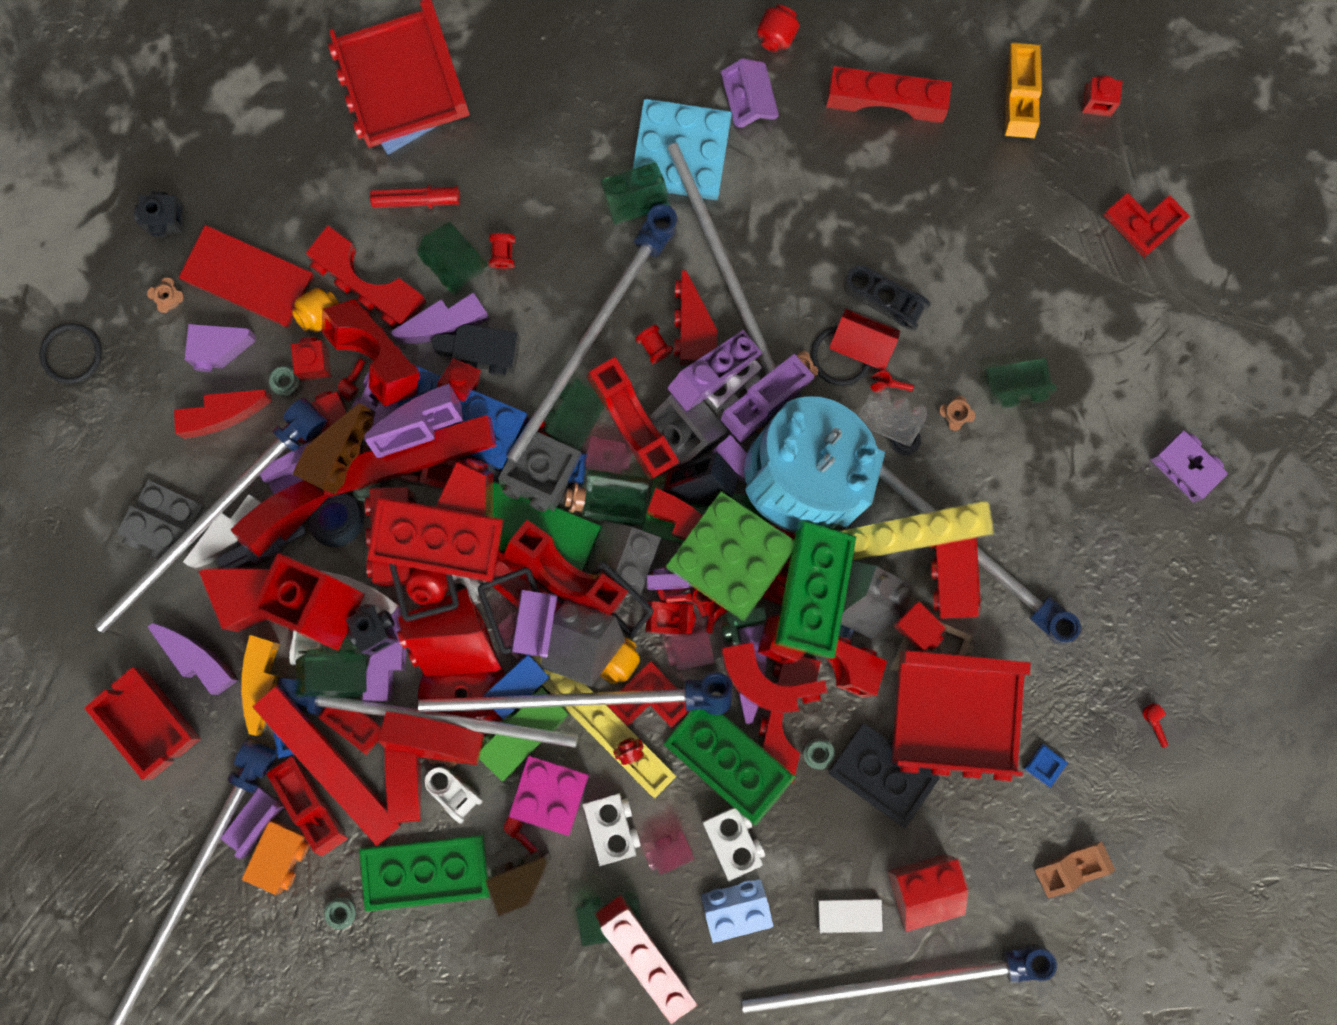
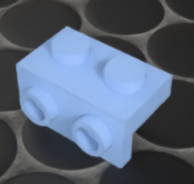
M760 879L745 881L739 885L723 889H714L701 895L713 943L773 927L767 898Z

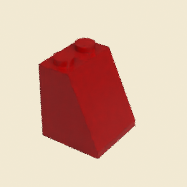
M474 457L456 462L436 507L493 517V472L487 469L488 464Z
M278 554L250 612L339 651L349 629L345 619L354 615V610L360 606L365 594L326 573Z
M202 569L198 571L222 629L239 632L267 620L250 611L270 569Z
M467 588L457 592L459 605L456 609L412 621H406L402 616L397 617L401 630L396 632L403 649L409 647L410 650L407 652L414 668L420 666L425 677L495 672L501 669L487 626ZM451 595L444 597L440 603L434 606H423L409 612L408 615L453 603Z
M943 854L887 870L905 932L965 915L968 889L959 859Z

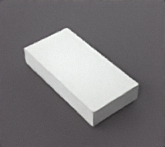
M880 898L818 900L820 933L883 931L882 900Z

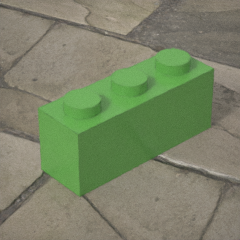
M541 688L538 692L535 690L531 695H547L549 693L544 688ZM562 706L521 708L516 714L512 711L501 723L554 731L570 714ZM488 734L483 739L479 759L503 782L542 742Z

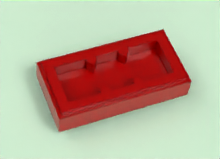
M326 707L318 716L321 721L366 756L378 742L382 727L364 713Z

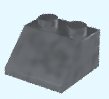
M672 394L648 417L656 429L665 437L679 460V463L671 468L696 460L728 432L704 401L686 412Z
M604 521L585 573L591 574L600 561H604L642 596L647 582V575L651 571L661 544V537L633 527ZM602 568L601 571L597 574V575H599V574H602V573H603V574H605L607 577H609L610 579H612L614 582H616L617 584H619V583H618L610 574H608L603 568Z
M852 561L841 624L867 637H874L905 614L914 586L877 566Z
M566 600L553 616L547 658H541V667L592 687L625 642L616 617Z

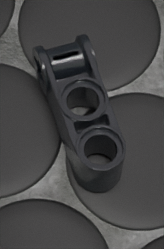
M857 265L851 268L844 283V290L850 297L891 318L909 330H917V322L924 309H928L931 305L930 301L924 296L904 288L867 266ZM862 277L866 282V286L862 288L856 287L851 279ZM878 292H889L893 300L890 302L880 300ZM914 307L912 314L909 315L911 308Z

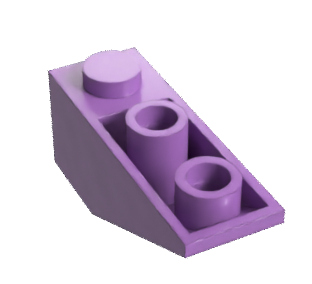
M742 330L680 371L669 385L668 390L687 412L752 363L762 352L745 331Z

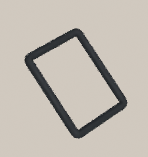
M600 561L591 574L597 575L603 568L647 611L632 630L615 614L613 615L616 617L620 628L628 636H634L651 617L653 608L606 562Z
M389 564L404 620L412 621L458 607L459 600L453 577L450 574H445L453 603L408 615L396 565Z
M527 567L497 577L493 582H484L477 589L498 647L504 654L511 652L512 645L505 647L484 589L526 573L532 591L539 593L532 571Z

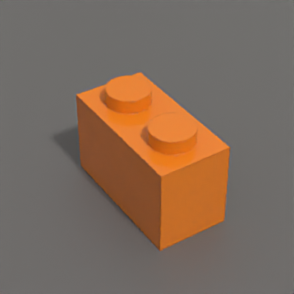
M278 820L269 821L241 880L274 895L282 893L284 889L288 891L296 876V873L292 872L297 860L301 862L304 859L309 848V844L306 843L307 840L302 831Z

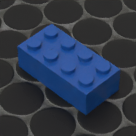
M416 366L420 375L417 394L399 401L396 409L412 399L436 389L441 376ZM472 390L465 402L460 401L463 421L436 430L485 415L490 416L497 447L464 457L469 459L471 457L477 458L487 463L489 468L502 472L508 461L506 456L530 419L527 413Z

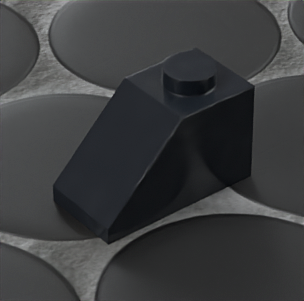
M714 452L669 469L663 491L679 499L709 506L720 492L730 498L733 497L738 474L718 452Z

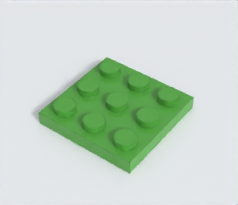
M720 492L667 564V569L742 621H745L791 557L794 540Z

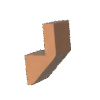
M1102 841L1073 850L1035 869L1048 898L1072 892L1084 882L1110 875L1115 871Z

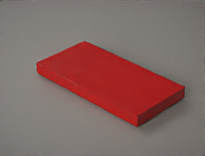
M205 225L179 279L289 328L294 318L292 310L295 309V300L307 292L314 274Z
M377 497L367 560L493 582L504 519Z

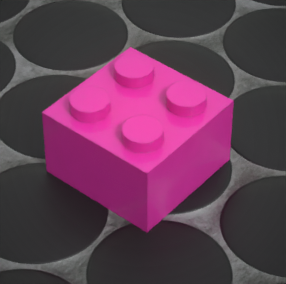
M528 756L509 817L569 836L572 832L590 774L541 758Z

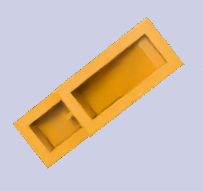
M1011 43L1006 87L1005 136L1035 138L1040 124L1039 98L1042 92L1040 45Z
M250 635L242 669V703L248 733L254 736H262L266 722L252 706L276 686L278 677L282 678L281 676L271 674L280 644Z

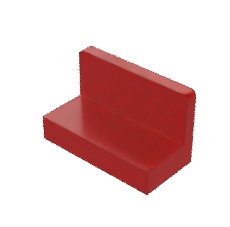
M845 308L830 344V349L880 370H885L901 330Z

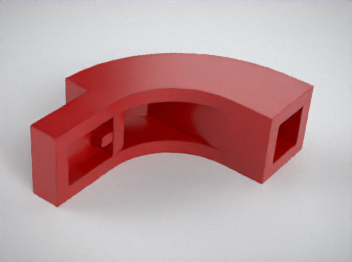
M753 642L721 649L725 670L731 683L745 699L760 708L773 712L799 711L797 698H802V702L805 704L820 701V694L827 693L825 680L790 687L780 686L769 681L758 667Z

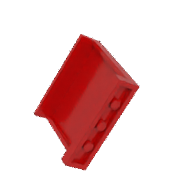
M432 0L420 2L423 11L338 38L334 29L329 30L333 42L328 43V47L333 60H339L341 68L336 69L341 86L347 85L349 94L344 97L350 113L355 112L358 119L353 122L358 139L364 138L368 148L423 129L426 130L470 116Z
M900 651L891 764L900 765L901 772L919 773V767L931 768V774L950 776V770L962 771V777L981 779L982 773L993 774V780L1012 782L1013 776L1023 777V772L1018 771L1024 678L1025 675H1030L1031 662Z

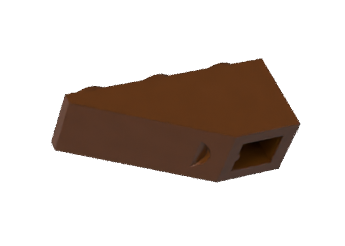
M358 403L305 447L292 474L336 495L338 489L342 487L346 480V473L352 461L359 454L364 435L372 428L376 412Z

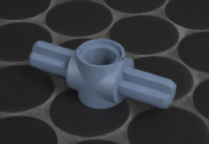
M301 524L286 541L279 537L260 557L256 556L244 545H241L219 556V566L221 569H236L250 561L255 565L261 561L270 560L282 551V545L304 535V526Z

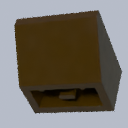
M538 850L523 856L520 859L521 864L513 866L511 861L490 870L492 875L485 882L498 917L530 904L550 863V853L542 855L541 851Z

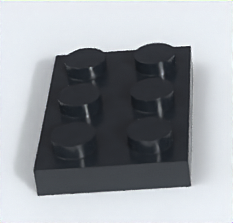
M862 723L827 774L906 829L940 779V776L931 774L930 769L919 767V773L901 772L900 765L891 764L893 743L865 723Z

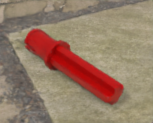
M428 185L427 188L372 190L370 192V203L373 208L428 206L429 209H433L437 205H460V192L458 186L433 188L432 185Z

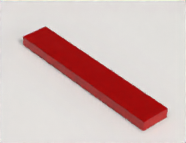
M485 415L434 431L435 440L379 458L376 457L373 451L359 454L352 461L346 473V480L342 487L338 489L336 495L497 447L492 419L490 416ZM324 490L325 496L329 498L336 496L335 494H332Z
M278 685L252 706L376 846L401 826L402 823H389L387 806Z

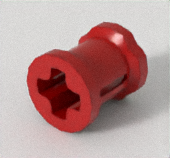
M507 233L489 235V241L492 243L491 259L488 261L489 267L496 269L514 268L515 262L512 260V246L516 241V237Z
M657 324L647 328L635 338L637 344H642L651 357L649 361L652 365L666 358L674 350L671 345L665 343L659 334Z

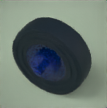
M344 493L328 497L308 517V527L311 534L319 543L328 547H339L348 544L357 537L364 523V515L360 505L354 498Z

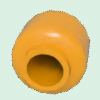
M313 288L295 300V309L292 310V314L304 331L310 330L317 333L322 330V310L337 305L339 302L332 292L326 293L320 288Z
M624 637L625 642L600 675L601 678L609 683L617 684V682L627 681L640 662V656L635 650L636 644Z

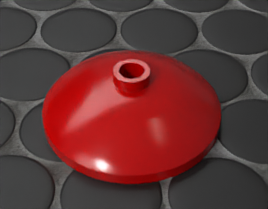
M501 667L500 670L495 672L425 677L423 673L418 688V701L423 699L457 698L456 693L462 688L467 691L466 698L482 697L485 692L505 675V672ZM494 709L436 711L438 713L501 722L503 720ZM479 732V733H482L484 736H486V735L489 734V733Z

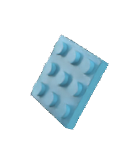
M644 99L630 186L688 196L667 149L670 144L677 142L701 197L718 200L732 112Z

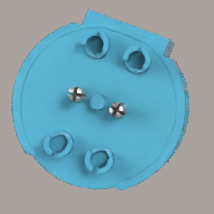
M816 396L796 398L786 402L750 446L744 465L745 481L747 484L745 490L758 512L769 522L785 531L796 533L798 521H807L833 529L838 524L847 527L872 504L885 452L877 448L875 439L866 424L844 405Z

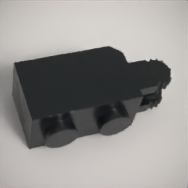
M464 324L457 329L456 335H442L441 333L434 335L431 340L432 348L435 349V353L438 355L457 359L475 368L489 370L488 373L494 376L506 377L507 373L515 374L520 344L518 332Z

